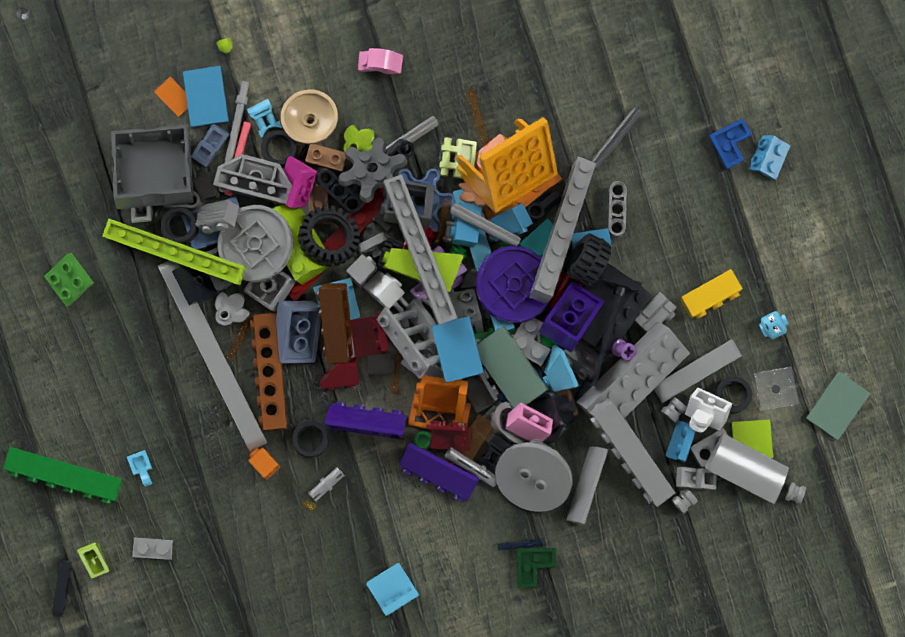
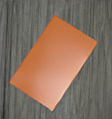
M171 77L154 91L178 117L188 109L186 92Z

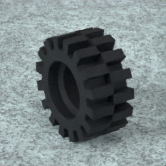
M390 237L387 238L378 260L377 270L393 274L394 271L384 268L385 263L382 262L385 252H389L391 248L401 249L403 242Z

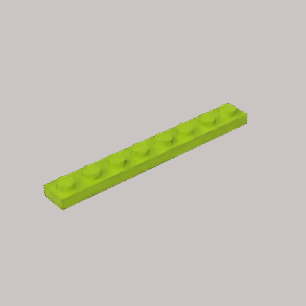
M108 219L102 237L237 285L241 284L247 268L112 219Z

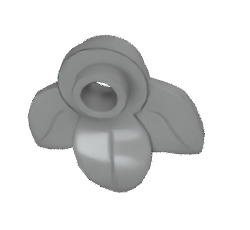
M221 292L216 297L214 305L217 310L215 318L218 324L227 326L232 322L240 323L249 316L250 313L243 309L244 294L235 293L228 297L224 292ZM224 313L228 314L226 318H222Z

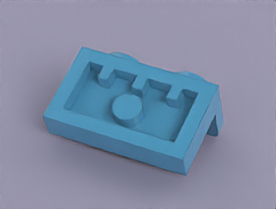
M677 421L665 455L666 457L682 463L686 461L696 432L690 427V423Z

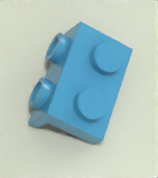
M763 135L758 143L756 153L751 159L749 170L760 172L766 177L776 180L790 145L775 136Z

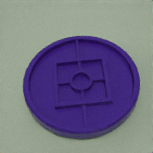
M507 246L492 252L482 262L476 276V292L484 309L493 317L508 323L526 322L539 315L547 304L529 298L542 258L532 250L519 246Z

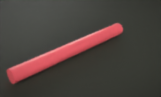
M249 122L243 123L234 158L242 155L251 126ZM226 190L224 195L232 196V192Z

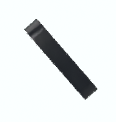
M62 560L60 563L52 616L62 618L64 616L72 561Z

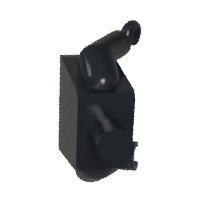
M548 389L531 402L534 410L553 419L551 435L542 441L544 444L547 443V445L566 435L569 424L574 421L572 412L576 409L575 403L572 400L568 401L566 395L559 396L558 392Z

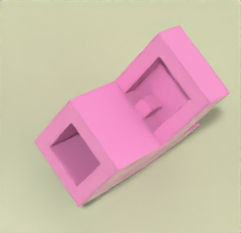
M369 49V51L360 52L358 70L361 72L378 71L386 75L401 74L403 55L385 49Z

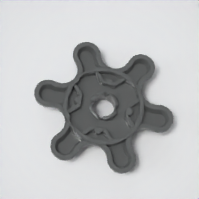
M381 138L374 140L369 151L359 152L356 148L349 147L345 152V157L353 164V167L349 171L340 174L338 178L339 183L342 186L358 184L361 187L359 194L361 201L370 202L373 200L374 192L378 188H385L383 181L393 178L395 170L407 165V158L403 154L395 156L385 154L386 142ZM373 165L378 168L375 172L367 171Z

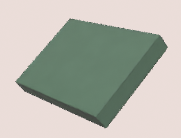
M838 371L805 419L838 441L871 393Z

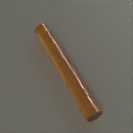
M470 88L466 91L482 144H487L489 140L474 88Z

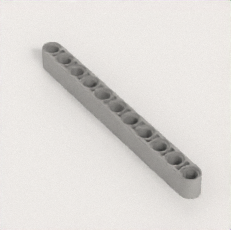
M169 260L158 265L249 451L251 452L263 446L267 441L199 304L188 305L172 273L173 270L180 268L179 264Z

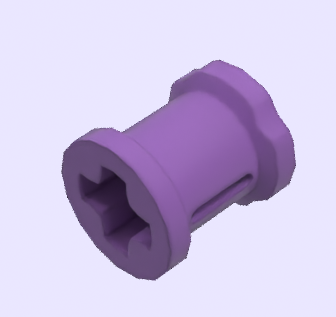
M617 339L611 346V352L615 356H621L624 360L628 361L635 356L636 348L631 343Z

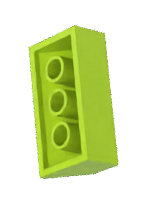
M285 204L274 207L273 210L280 213L286 219L293 235V250L287 267L295 281L303 285L329 267H327L326 262H324L323 266L318 265L320 260L317 259L315 263L312 262V256L310 255L307 258L305 256L306 250L302 251L300 248L302 244L298 242V232L306 217L302 208H291ZM313 228L312 235L315 242L325 249Z

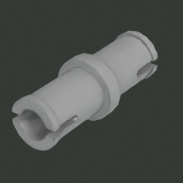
M336 467L328 476L320 479L321 482L308 492L309 495L317 502L328 490L331 491L333 486L345 475Z

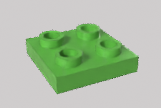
M72 253L63 257L44 276L66 307L70 306L94 283Z

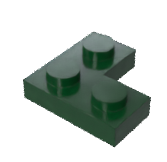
M556 548L517 549L518 588L537 587V568H556Z

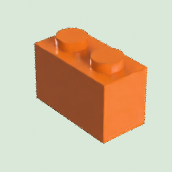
M257 448L249 455L251 457L249 462L266 480L281 468L264 448L261 450Z

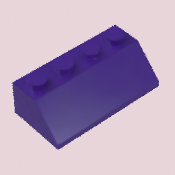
M409 443L399 464L402 467V472L410 476L412 473L420 476L418 480L427 485L431 482L437 485L435 489L445 494L449 491L454 494V499L462 503L464 500H469L479 478L411 443Z

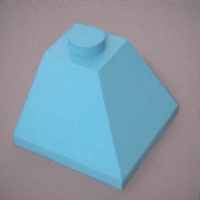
M557 344L553 345L543 369L545 375L543 381L546 387H550L555 392L579 386L564 351Z

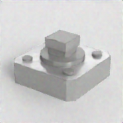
M380 233L357 245L360 255L363 254L365 257L372 255L374 260L379 258L386 238L383 233Z

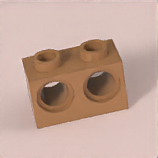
M310 143L305 159L307 166L317 169L326 167L339 175L344 172L347 162L345 152Z

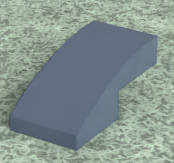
M212 124L191 157L207 167L230 134L217 125Z

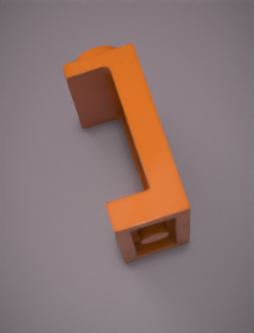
M423 375L421 383L417 382L415 394H419V397H415L414 408H417L416 416L421 415L422 409L456 414L455 422L462 423L468 381L454 380L446 382L445 378Z

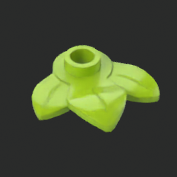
M354 125L349 126L344 133V140L346 142L343 148L344 152L351 146L356 147L359 152L369 151L372 148L371 143L374 139V131L371 129L358 131Z

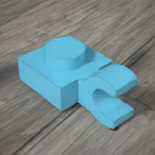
M146 450L128 456L127 459L133 475L140 474L145 487L151 485L152 481L147 471L153 468Z

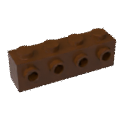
M325 283L317 291V299L320 301L319 317L322 320L323 326L321 336L324 338L325 344L323 354L326 357L327 363H349L355 355L347 283Z

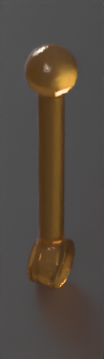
M397 353L395 355L397 361L394 384L391 387V390L394 393L398 392L399 390L397 383L399 376L400 360L403 358L401 353Z

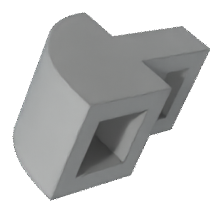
M677 467V487L716 489L717 474L703 468Z

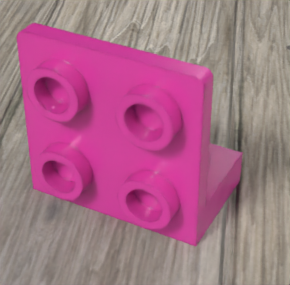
M288 156L283 171L290 181L292 188L286 205L291 208L306 207L318 172L296 158Z

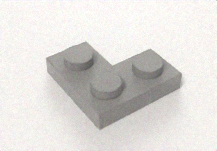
M533 318L521 323L513 339L526 358L541 367L551 349L534 340L543 322Z

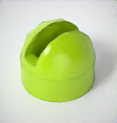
M225 38L216 42L219 50L223 53L230 52L233 47L231 38Z

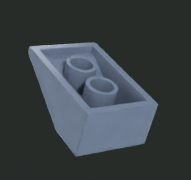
M278 301L276 327L280 363L315 362L321 325L319 317L320 305L313 301Z

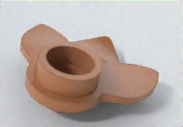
M459 183V187L464 191L459 197L461 201L465 203L475 202L478 206L487 205L466 183Z

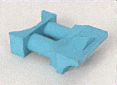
M268 99L247 109L250 117L255 120L260 129L258 133L261 139H263L265 132L270 128L282 129L280 121L277 122L272 113V105ZM264 116H266L270 124L268 127L262 119Z

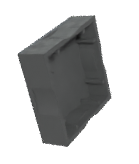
M188 125L164 126L149 130L111 131L112 156L114 160L113 195L117 209L194 202L191 142Z

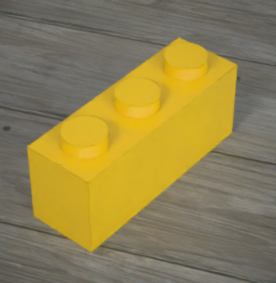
M732 269L685 294L680 298V301L691 319L694 317L699 319L707 314L706 310L710 308L715 310L724 305V300L729 298L731 301L739 297V292L743 288Z

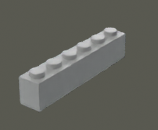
M607 398L589 412L592 416L590 421L597 429H601L603 432L601 437L604 441L613 446L611 451L617 459H622L624 462L622 467L628 474L631 473L633 475V483L638 489L642 488L644 491L643 497L648 504L653 503L658 507L675 494L666 478L611 400Z

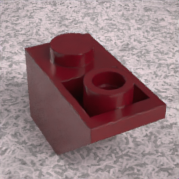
M354 357L349 363H333L320 379V388L334 390L340 386L353 388L359 385L357 358Z

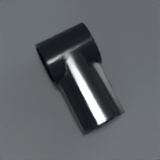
M551 188L535 202L531 203L526 211L532 222L539 221L541 217L559 204L561 197L556 190ZM537 208L539 216H533L530 213V209Z

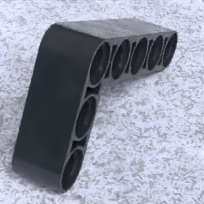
M402 138L397 140L385 154L388 156L403 154L408 160L413 155L415 148L410 141ZM408 144V150L401 153V146ZM373 165L368 171L375 172L378 168ZM326 167L316 170L318 172L316 181L348 212L355 213L365 205L366 202L361 201L359 197L361 187L358 184H354L351 189L347 186H342L341 193L336 195L334 194V188L340 185L338 177ZM324 172H328V179L326 181H321V174ZM355 199V205L347 207L348 200Z

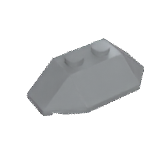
M244 154L218 166L213 183L214 186L235 194L285 205L292 188L280 164Z

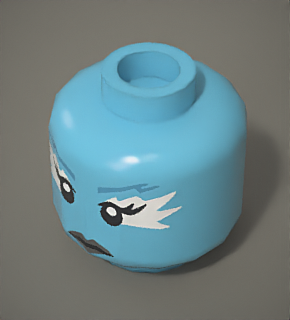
M777 311L763 316L759 324L765 338L769 337L770 339H775L787 332L786 326L789 325L784 314L780 315Z

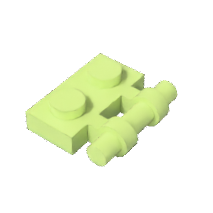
M444 138V145L441 147L443 156L439 166L441 168V176H448V171L451 169L454 170V178L463 179L456 168L460 166L455 160L454 163L449 162L450 153H455V157L462 155L474 166L477 142L458 139L456 140V146L451 145L452 138Z

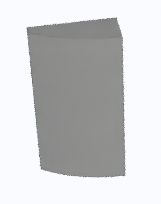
M723 433L705 465L707 470L775 504L789 470V467Z
M589 447L566 521L578 525L585 524L608 449Z

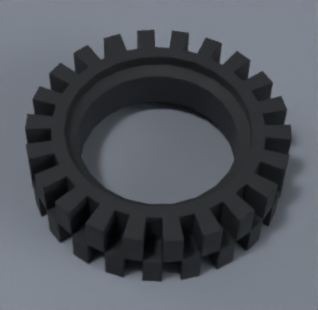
M323 206L321 210L320 207H317L306 215L299 228L298 242L302 244L301 250H306L305 256L307 258L311 255L312 262L315 263L317 259L320 260L318 265L323 266L324 262H326L327 267H331L332 263H334V266H339L340 262L344 264L347 259L351 258L359 244L360 232H357L359 229L358 224L354 225L355 219H348L350 216L348 212L343 215L341 214L343 211L341 208L335 211V206H331L329 210L327 206ZM321 222L334 223L342 229L345 235V245L338 250H326L320 247L313 238V227Z

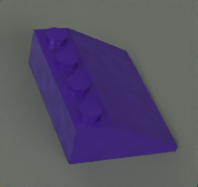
M335 402L334 405L330 404L325 425L327 429L404 440L407 415H403V411L392 410V413L384 412L383 408L373 407V410H366L365 406L354 405L352 408L346 407V403Z

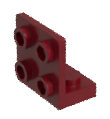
M375 313V316L351 320L354 355L356 358L389 353L386 332L376 320L380 313Z
M432 421V425H426V429H432L431 449H449L452 447L454 450L470 451L471 427H466V423L451 422V426H447V422Z

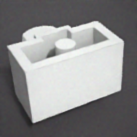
M378 271L363 286L382 306L388 307V309L393 306L398 312H404L403 308L396 302L397 300L404 307L407 308L409 306L402 297L405 293L400 288L402 284L388 273L383 274Z
M697 387L690 397L685 415L691 417L690 427L697 432H704L708 426L720 431L727 421L732 403Z

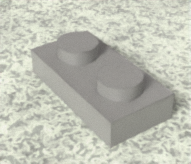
M134 538L132 557L172 560L173 540Z

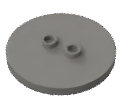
M251 205L239 209L235 227L229 228L227 231H220L218 237L219 257L247 267L242 280L248 282H262L276 276L287 265L293 250V235L286 219L277 211L262 205Z
M537 443L514 445L501 455L496 465L495 477L500 491L509 501L523 509L538 512L552 510L560 506L570 493L572 474L568 464L557 452Z

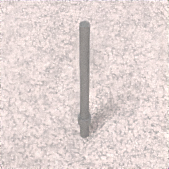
M242 81L240 93L236 98L235 103L237 107L225 163L234 157L243 110L248 101L246 96L249 82ZM219 188V192L225 193L226 190Z

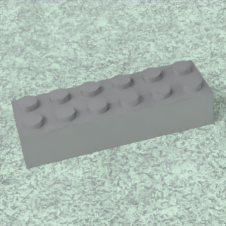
M658 321L634 345L636 354L631 360L627 361L621 358L597 381L596 387L592 386L577 401L590 418L592 416L589 412L607 398L615 404L621 415L625 418L690 354L669 327Z

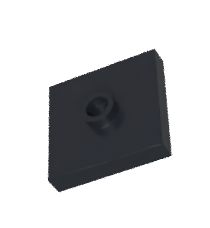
M187 266L172 271L189 306L219 295L209 274Z

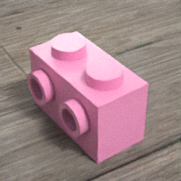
M520 403L508 413L506 429L528 441L532 439L544 441L551 435L553 419Z

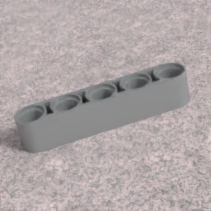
M733 339L665 378L654 388V391L660 401L664 403L740 358L742 354Z

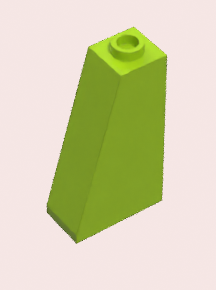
M391 248L389 252H385L382 262L385 263L384 268L421 282L409 250ZM432 252L446 290L450 292L464 256L461 254Z

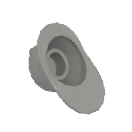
M500 403L496 410L490 414L493 429L497 433L504 434L514 443L525 442L526 439L506 429L508 413L514 408L510 403Z

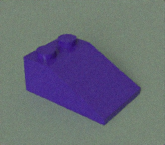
M571 281L545 319L539 333L567 351L572 352L604 301Z

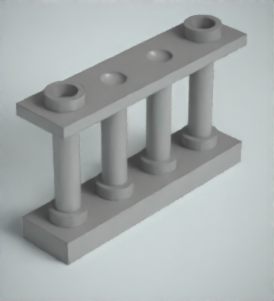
M417 299L411 301L405 312L394 315L388 307H384L376 320L416 376L422 378L430 365L440 363L432 325H436V322ZM410 319L414 327L403 329L398 321ZM420 333L425 341L414 344L409 336ZM431 348L436 356L425 359L420 350Z

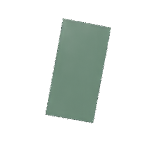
M502 326L477 344L481 362L513 408L520 403L527 405L548 390L505 326Z

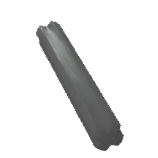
M634 107L591 160L596 163L594 170H598L641 116L642 112Z

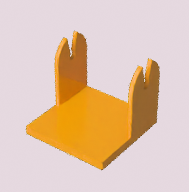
M542 117L531 125H528L522 119L515 120L513 123L519 128V130L515 131L516 134L479 156L483 175L462 155L454 158L460 165L456 168L463 180L495 213L558 174L548 121Z

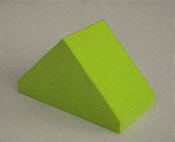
M95 542L77 550L91 579L109 572L99 543Z

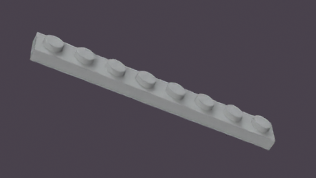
M402 174L384 180V187L438 326L456 320L457 315Z

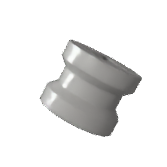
M791 482L787 489L785 500H792L800 505L805 495L806 487H799L794 482Z

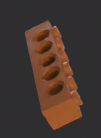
M277 313L253 315L254 320H250L251 332H255V339H252L253 351L257 352V358H254V369L258 370L259 377H255L256 389H260V396H257L258 408L262 409V415L259 416V426L263 427L264 431L288 429L282 363L279 360L276 327ZM269 330V338L262 339L260 337L261 331ZM264 349H271L272 355L269 358L262 357ZM268 367L274 370L271 377L263 375L264 370ZM272 386L275 388L276 391L273 396L265 395L267 387ZM272 405L276 406L277 413L272 416L268 415L267 408Z

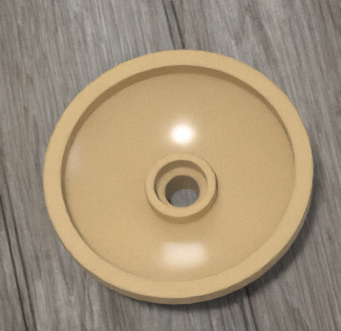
M302 90L293 94L285 102L281 111V123L284 131L291 139L302 144H316L324 141L333 133L338 122V112L335 103L328 95L318 90ZM308 120H314L312 124L307 123Z

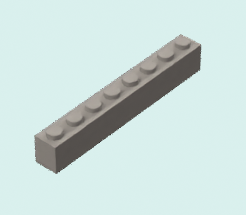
M578 156L572 165L529 298L547 304L554 294L596 165L592 161Z

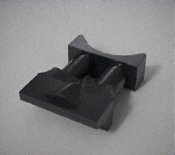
M496 433L489 442L488 450L478 458L477 462L490 464L495 472L501 455L514 445ZM496 453L498 456L495 460H492V456Z

